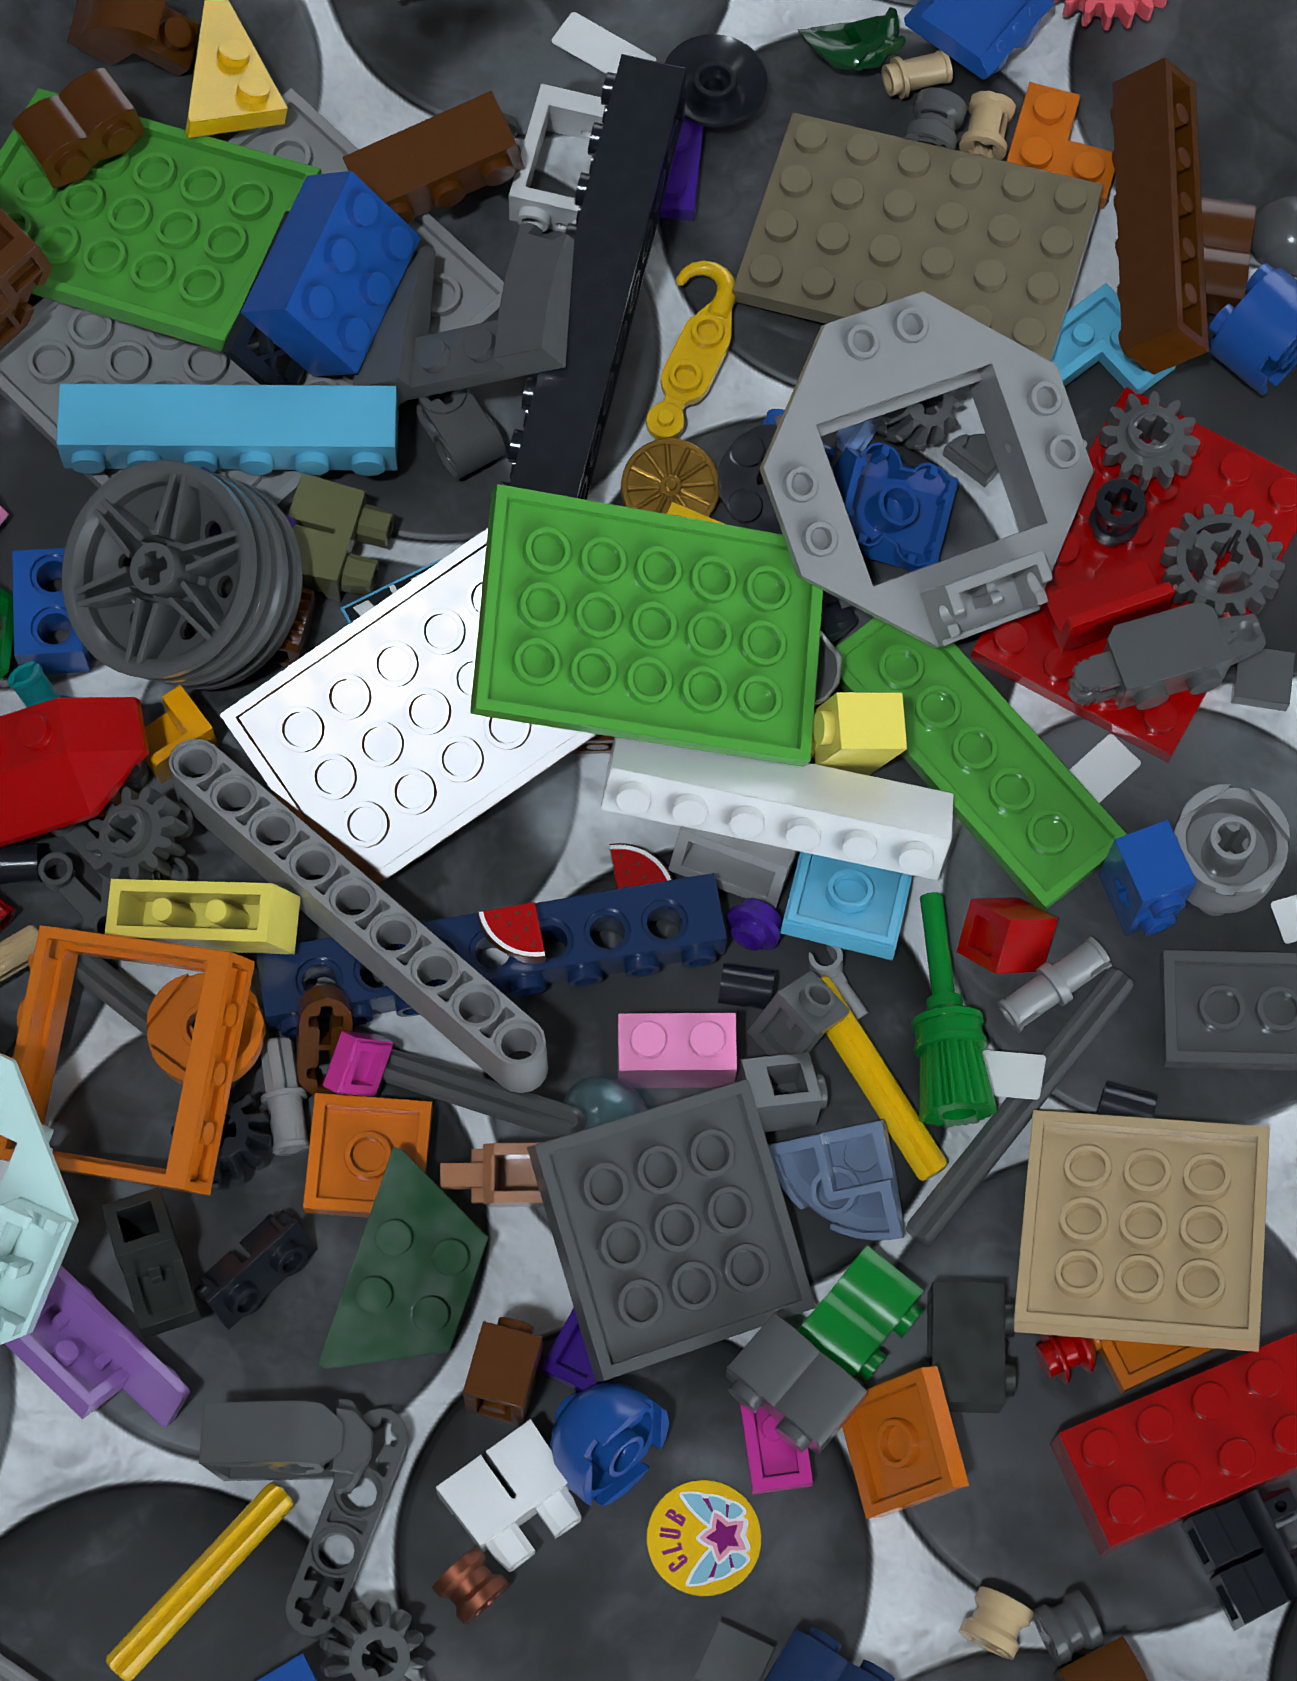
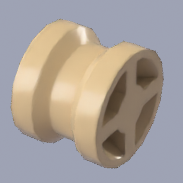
M979 1586L974 1597L977 1607L972 1617L963 1620L959 1633L970 1642L993 1654L1014 1660L1019 1649L1016 1641L1017 1636L1022 1628L1030 1625L1034 1612L1003 1593Z

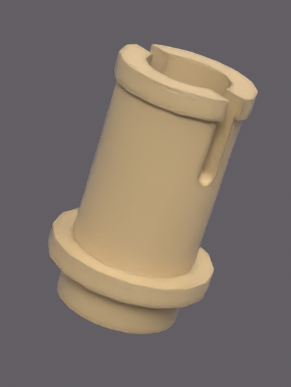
M941 50L902 60L899 56L893 57L889 64L882 66L881 71L883 85L889 96L897 95L900 99L909 97L910 91L941 83H950L953 79L951 60Z

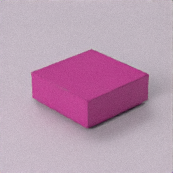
M341 1031L323 1086L338 1094L375 1097L393 1047V1042L376 1034Z

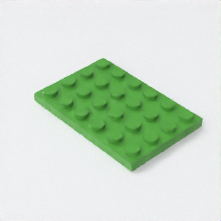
M38 88L26 109L42 99L59 94ZM139 117L145 133L128 151L99 160L82 179L76 182L53 188L23 147L15 129H13L0 150V208L39 246L53 266L46 283L38 286L35 284L31 294L217 351H222L285 211L291 210L306 177L322 174L320 168L209 136L188 138L184 129Z
M497 484L491 491L470 714L803 767L811 760L823 590L797 576L782 534Z

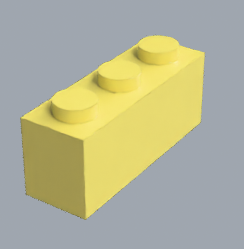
M111 879L105 934L237 953L295 954L301 897L273 883Z

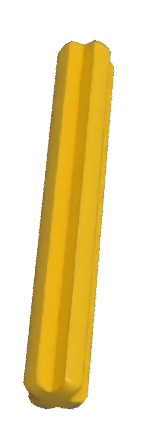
M828 976L820 977L849 1009V1013L844 1020L825 1033L879 1118L885 1120L888 1132L917 1178L921 1181L933 1178L945 1169L947 1165L946 1158L923 1122L919 1121L916 1111L831 978Z
M273 1482L268 1483L107 1655L105 1661L108 1667L122 1680L132 1681L293 1508L294 1502L292 1498L279 1485Z

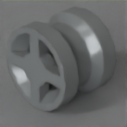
M1078 1589L1067 1593L1064 1596L1063 1602L1059 1605L1050 1607L1044 1604L1032 1610L1038 1633L1049 1655L1058 1666L1070 1662L1074 1652L1082 1648L1093 1651L1104 1645V1638L1098 1621L1086 1598Z

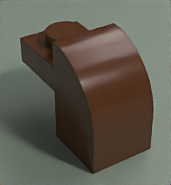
M77 0L67 43L110 66L135 53L178 77L190 69L200 24L165 5L166 0Z

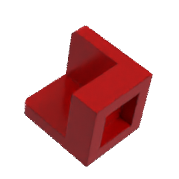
M1017 897L971 899L956 952L995 974L1036 972L1037 968L1046 963L1058 918Z

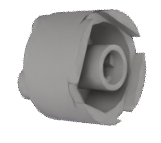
M1217 784L1198 792L1184 806L1172 829L1196 879V884L1187 901L1200 908L1205 914L1221 916L1225 913L1240 912L1256 905L1270 891L1285 866L1290 840L1287 819L1280 807L1269 796L1253 788H1250L1248 791L1246 789L1230 787L1231 784ZM1231 846L1236 851V854L1232 853L1231 851L1225 852L1223 850Z

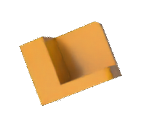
M181 685L162 696L166 713L145 727L149 749L146 761L161 785L172 778L169 758L177 745L186 740L202 739L218 747L212 726Z

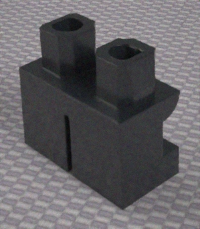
M1289 1487L1270 1491L1262 1495L1256 1489L1231 1502L1192 1516L1181 1525L1206 1575L1251 1553L1256 1555V1557L1221 1572L1209 1580L1234 1631L1297 1598V1548L1288 1551L1278 1529L1297 1521V1501Z

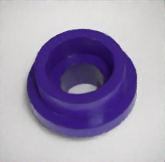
M746 898L741 905L733 906L726 916V923L731 930L732 938L748 950H770L780 940L779 929L782 926V919L774 908L761 900Z

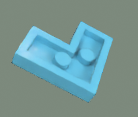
M1107 283L1066 313L1052 360L1058 367L1064 387L1099 361L1124 389L1128 387L1135 394L1144 393L1173 371L1176 366L1153 375L1122 352L1118 338L1121 329L1120 302L1117 293Z

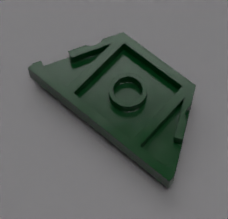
M394 1146L322 1350L318 1367L330 1369L449 1352L488 1236L401 1148Z

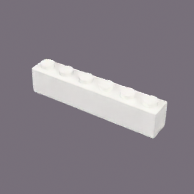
M614 737L607 766L601 810L938 880L952 839L954 794L812 763L801 767Z

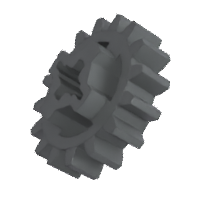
M1209 503L1204 504L1199 514V520L1194 515L1186 512L1179 524L1180 529L1172 527L1165 541L1169 547H1164L1159 562L1169 567L1164 572L1161 579L1162 583L1170 582L1171 585L1178 586L1172 601L1175 604L1181 603L1186 599L1192 603L1203 602L1215 609L1218 618H1221L1223 613L1228 612L1230 617L1245 615L1246 607L1252 613L1258 615L1266 603L1265 598L1273 599L1280 585L1276 580L1281 578L1285 569V563L1275 560L1283 548L1282 542H1267L1266 540L1272 529L1270 523L1263 524L1258 528L1252 524L1255 511L1251 509L1246 511L1241 518L1234 516L1232 503H1226L1222 514L1216 515ZM1230 552L1231 555L1225 568L1222 567L1219 573L1214 575L1213 572L1219 559L1223 560L1225 554ZM1189 570L1194 572L1196 580L1194 579Z

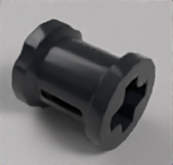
M1120 478L1112 479L1101 486L1097 492L1095 506L1091 510L1088 521L1095 540L1103 545L1116 547L1130 542L1136 535L1139 520L1143 516L1146 506L1145 494L1137 484ZM1123 493L1127 494L1126 501L1121 500ZM1114 509L1122 512L1120 517L1112 514ZM1108 525L1113 526L1111 532L1106 530Z

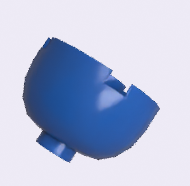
M617 1382L597 1384L586 1388L580 1393H573L561 1402L554 1416L555 1424L551 1435L550 1450L553 1454L555 1466L568 1482L566 1486L574 1494L589 1505H592V1499L601 1506L609 1505L625 1495L643 1478L650 1468L646 1463L640 1461L647 1454L651 1444L661 1450L669 1428L668 1414L653 1399L627 1384Z

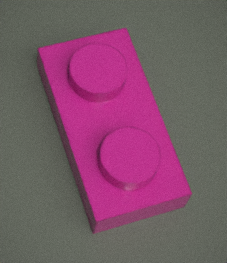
M739 1403L752 1495L812 1487L813 1479L808 1447L802 1453L795 1450L776 1433L774 1428L779 1422L761 1407L756 1413H753Z

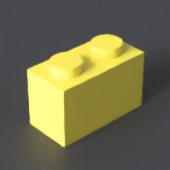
M837 692L814 710L811 760L809 763L871 775L907 749L902 693Z

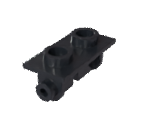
M284 1210L275 1217L269 1213L256 1228L239 1242L250 1255L244 1263L229 1251L206 1273L198 1277L201 1284L193 1291L208 1308L211 1307L228 1330L240 1319L254 1312L262 1299L283 1280L298 1272L305 1261L317 1250L295 1218L292 1219Z

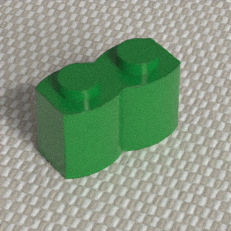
M867 1245L798 1329V1332L822 1354L834 1361L854 1379L857 1378L865 1385L887 1358L879 1350L893 1332L900 1338H903L923 1314L924 1310L916 1303L921 1298L924 1290Z

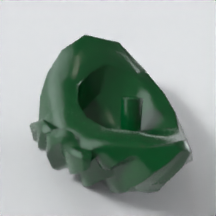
M889 7L885 15L874 16L855 22L797 29L804 41L835 69L842 68L847 70L853 68L860 71L877 68L882 64L885 57L896 54L906 43L905 36H898L900 32L897 10L893 7Z

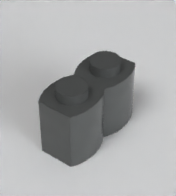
M774 1313L731 1362L726 1371V1377L732 1382V1385L728 1388L730 1394L753 1413H756L761 1407L779 1422L774 1428L776 1433L786 1443L801 1453L809 1447L819 1455L864 1402L867 1395L865 1388L850 1374L822 1354L801 1333Z

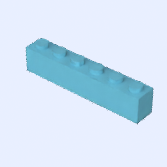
M60 384L56 445L63 467L72 468L74 471L83 474H97L104 471V469H127L149 461L172 460L199 468L204 467L211 472H215L217 469H236L250 475H265L272 470H296L301 474L322 475L327 473L328 470H352L359 475L374 476L383 473L384 470H397L399 408L396 386Z

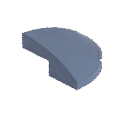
M884 1119L768 1145L780 1186L801 1210L810 1207L817 1214L832 1222L830 1224L831 1230L850 1237L866 1240H893L905 1237L894 1159Z

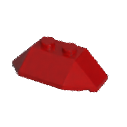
M55 698L0 716V847L98 816L122 787L135 764L139 766L149 754L141 702L138 698Z

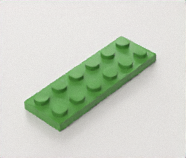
M874 617L835 647L841 655L842 664L839 686L844 692L902 693L907 749L900 755L931 789L954 794L953 814L1039 909L1046 912L1102 867L1114 840L1127 835L953 642L933 648Z

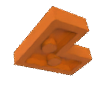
M1029 82L1006 162L1103 184L1102 197L1098 208L1104 209L1115 172L1112 162V151L1068 140L1081 95Z

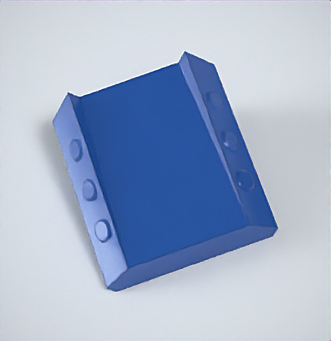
M920 0L904 17L905 26L984 80L992 73H997L1004 67L1009 54L1014 48H1025L1032 42L1042 17L1054 5V1Z
M882 442L872 443L863 451L846 447L833 468L835 470L834 477L862 556L911 571L938 562L959 479L947 475L943 468L929 462L919 466L903 463L896 449Z

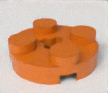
M187 973L169 981L156 994L147 1012V1040L151 1054L159 1068L169 1078L183 1085L193 1034V1027L191 1025L196 1019L204 973H197L189 976ZM251 990L249 991L232 1082L241 1078L255 1064L262 1051L266 1034L263 1016L257 999Z

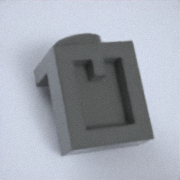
M809 971L778 991L747 1033L768 1056L810 1052L826 1031L844 1020L849 1013V1009L816 973Z

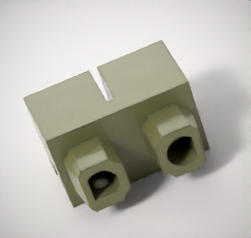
M302 473L288 514L290 518L297 521L293 527V532L300 549L302 582L307 586V589L323 592L326 597L337 602H341L344 591L364 595L374 592L380 569L379 561L356 555L359 542L382 548L388 546L394 528L393 513L368 505L366 491Z

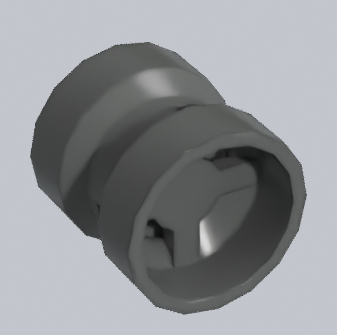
M930 87L922 89L917 93L912 113L915 120L907 124L903 138L955 150L958 140L955 130H958L963 125L967 112L965 101L959 95L942 88Z

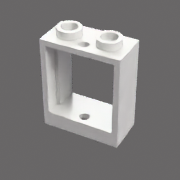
M545 84L540 85L521 151V159L525 169L515 173L509 193V220L517 221L519 225L520 223L535 224L543 232L547 229L565 232L568 223L576 224L579 206L575 205V198L530 188L546 131L589 140L594 122L602 123L605 105H601V97Z

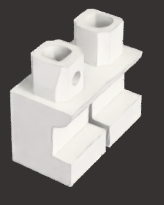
M531 1419L486 1451L487 1461L515 1498L509 1496L481 1455L436 1486L438 1497L460 1522L475 1545L482 1552L488 1549L491 1555L508 1572L513 1571L535 1554V1549L519 1528L520 1525L538 1513L555 1539L581 1521L580 1512L569 1492L570 1489L566 1486L568 1482L555 1466L552 1451Z

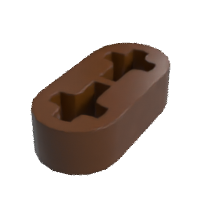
M326 984L314 986L303 994L298 1004L296 1038L297 1074L301 1086L312 1095H315V1093L335 1094V1092L323 1086L327 1074H316L315 1067H317L319 1062V1050H329L331 1063L341 1031L352 1032L353 1021L349 998L344 991L336 986ZM323 1006L332 1007L333 1014H331L329 1019V1031H319L317 1016L320 1014L321 1007Z

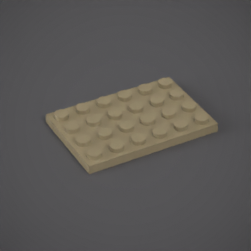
M793 112L732 293L735 295V302L827 324L924 291L1052 362L1100 204L1103 184Z

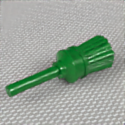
M937 892L926 893L920 896V906L932 996L926 999L927 1010L915 1016L910 1023L911 1031L915 1034L916 1040L913 1045L914 1055L920 1059L919 1121L946 1128L953 1127L954 1125L976 1124L980 1120L991 1117V1114L997 1113L982 1051L987 1047L986 1037L982 1034L981 1027L984 1023L983 1014L978 1009L964 1006L962 995L955 993L943 896Z

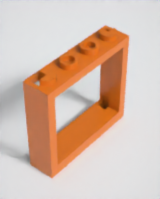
M40 925L34 955L29 954L30 976L25 998L20 1003L17 1011V1026L19 1030L14 1055L11 1058L17 1061L42 1125L45 1124L78 955L205 972L167 1168H155L52 1151L59 1171L210 1196L255 961L229 951ZM1 1135L0 1160L10 1162L17 1142Z

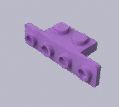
M61 1265L33 1332L4 1343L81 1419H84L113 1395L124 1389L162 1427H167L175 1420L190 1394L189 1388L181 1381L178 1374L171 1367L164 1365L138 1340L132 1329L114 1317L96 1299L88 1287L80 1284Z

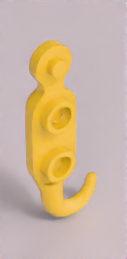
M704 260L693 262L683 268L675 280L677 285L683 286L690 278L704 275L715 281L717 292L714 299L684 325L663 368L660 384L665 398L648 411L646 418L647 431L656 440L664 438L676 439L679 437L684 428V408L696 404L705 397L729 349L732 308L736 301V297L732 293L735 279L727 268L716 262Z

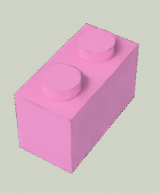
M736 1013L618 1014V1088H718L734 1083L737 1073Z

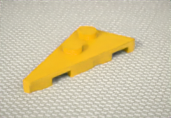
M204 0L185 130L187 137L194 138L285 124L288 108L229 0Z

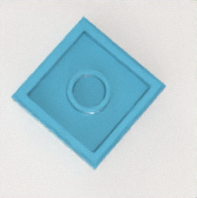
M800 852L780 933L893 961L912 875Z

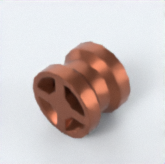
M475 1547L455 1562L435 1582L432 1589L439 1597L449 1598L456 1606V1617L463 1625H467L490 1607L506 1591L510 1583L503 1575L493 1574L486 1566V1556L478 1547Z

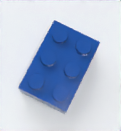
M352 171L307 176L246 300L241 314L313 377L357 374L421 236Z

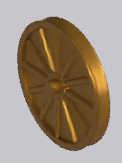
M675 438L654 440L639 448L628 460L621 479L622 501L625 507L667 514L671 503L674 502L707 517H711L719 499L717 488L718 471L711 458L693 443Z

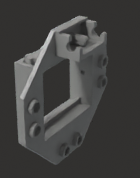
M924 291L821 326L784 413L774 417L777 429L760 466L762 478L797 576L837 597L841 608L854 606L933 648L950 644L1040 610L1039 605L1049 602L1044 589L1047 582L1052 580L1051 572L1093 473V467L1057 365ZM968 385L1020 532L872 585L820 437Z

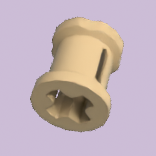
M979 91L973 94L968 107V111L971 114L968 131L961 136L959 149L962 152L1002 160L1007 152V142L1004 140L1007 123L1012 120L1016 108L1013 100L1004 94L992 91Z

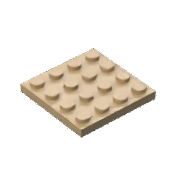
M1033 1110L1014 1314V1332L1259 1352L1270 1127Z

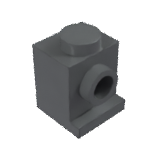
M809 1052L741 1059L736 1082L749 1080L764 1132L816 1126L820 1109H825L827 1106V1087L823 1075L815 1074Z

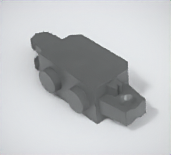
M1200 601L1118 624L1113 627L1101 654L1090 656L1089 660L1083 659L1082 662L1078 661L1077 665L1074 666L1072 670L1074 674L1068 681L1067 696H1070L1075 705L1080 704L1081 707L1083 705L1089 706L1090 703L1098 704L1114 699L1118 710L1136 705L1138 710H1146L1164 703L1169 699V695L1188 689L1190 694L1194 695L1205 693L1222 683L1230 666L1262 652L1266 645L1265 636L1255 613L1218 618L1213 607Z

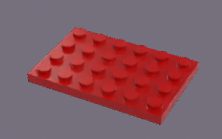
M1125 387L1114 407L1121 408L1124 411L1129 394H1134L1140 400L1141 405H1147L1149 398L1139 393L1135 394L1130 388ZM1177 414L1178 419L1181 420L1185 418L1184 416ZM1107 422L1104 423L1103 427L1109 426ZM1195 423L1193 431L1189 436L1198 438L1200 445L1196 455L1190 457L1192 464L1188 474L1182 476L1174 472L1171 485L1167 489L1158 483L1156 477L1151 478L1147 489L1143 491L1146 506L1144 514L1139 520L1136 535L1128 543L1110 547L1095 540L1092 530L1088 525L1089 516L1095 506L1098 490L1104 483L1117 479L1121 468L1119 463L1110 466L1103 465L1102 459L1108 447L1098 442L1100 430L1087 452L1093 467V473L1051 572L1052 580L1047 582L1044 590L1046 594L1143 560L1147 561L1157 585L1163 584L1161 579L1165 570L1169 567L1159 562L1164 547H1169L1165 543L1169 531L1172 527L1180 529L1179 524L1186 512L1194 515L1199 520V514L1203 505L1208 503L1213 508L1215 515L1222 514L1226 503L1233 504L1234 516L1240 518L1249 509L1255 511L1252 521L1255 527L1258 528L1266 523H1270L1272 526L1266 539L1267 542H1282L1283 548L1278 558L1275 559L1281 561L1297 532V474ZM1149 439L1146 443L1150 444L1153 440ZM1132 474L1128 480L1138 485L1139 477ZM1123 493L1121 500L1126 501L1127 494ZM1114 509L1112 512L1113 515L1119 517L1122 513L1120 510ZM1108 525L1107 532H1111L1113 526ZM1230 552L1225 554L1223 560L1219 559L1213 572L1214 575H1217L1222 567L1225 568L1231 555ZM1189 570L1194 579L1196 580L1194 572ZM1171 585L1172 588H1173V590H1174V592H1175L1176 589L1178 588V586H1177V585ZM1186 599L1181 603L1175 604L1171 600L1168 610L1191 604L1192 602ZM1039 605L1040 610L983 631L972 650L971 659L1167 763L1207 692L1195 695L1190 694L1188 689L1171 694L1164 703L1146 710H1138L1136 705L1118 710L1114 699L1098 704L1090 703L1089 706L1083 705L1081 707L1080 704L1075 705L1070 696H1067L1068 681L1074 674L1072 670L1078 661L1082 662L1083 659L1089 660L1090 656L1101 654L1108 637L1062 653L1041 605ZM1246 607L1245 614H1251L1252 612ZM1229 612L1223 613L1221 618L1230 617Z

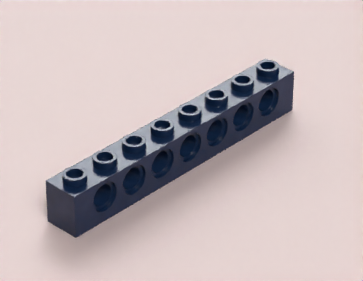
M714 873L535 903L542 940L556 939L566 947L560 956L546 958V963L541 964L522 963L517 961L516 958L509 956L506 963L498 968H487L481 965L477 960L479 955L487 949L496 947L482 933L477 913L420 922L500 992L511 991V995L514 997L537 995L545 991V985L568 982L570 987H587L601 982L604 975L625 972L626 976L630 978L645 977L660 970L659 966L682 962L685 968L703 967L714 963L717 960L716 956L725 955L727 942ZM665 919L676 924L679 932L672 938L660 939L655 937L648 927L657 920ZM611 929L619 933L623 940L616 947L605 949L597 946L591 938L599 930ZM332 937L296 943L295 954L255 953L264 1012L270 1032L281 1031L283 1036H297V1010L300 998L306 992L308 984L320 977L330 978L335 981L336 987L344 991L349 998L353 1021L352 1026L371 1022L373 1015L396 1011V1014L401 1017L420 1015L387 985L381 988H373L363 982L364 976L370 970ZM393 944L385 949L395 951L402 949L406 945ZM435 979L425 985L436 987L448 981ZM321 1007L320 1014L317 1016L319 1024L329 1023L330 1016L333 1014L332 1007Z

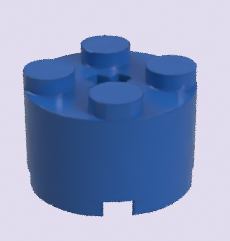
M1267 263L1259 267L1251 276L1245 286V289L1249 292L1236 307L1227 304L1215 316L1208 329L1214 334L1209 344L1211 345L1210 354L1260 395L1267 393V380L1276 387L1297 366V280L1283 268L1274 269Z

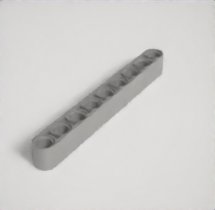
M191 739L180 743L174 748L170 754L169 767L177 800L179 803L186 805L199 822L269 883H273L300 896L299 909L502 1087L511 1092L525 1093L541 1086L547 1077L548 1060L544 1031L538 1023L214 744L202 739ZM197 774H205L201 777L191 778L192 776ZM236 807H245L239 811H229ZM273 841H284L279 845H267ZM312 875H325L317 880H306V878ZM354 909L365 910L364 912L357 915L345 914L348 911ZM393 944L406 945L402 949L395 951L385 949ZM435 979L448 981L436 987L425 985ZM475 1015L490 1017L484 1022L479 1023L467 1021L468 1018ZM517 1051H526L532 1054L526 1059L521 1060L508 1057Z

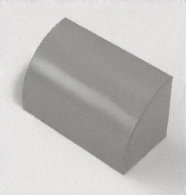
M681 826L668 871L685 877L714 873L718 889L743 898L761 900L776 909L798 851Z

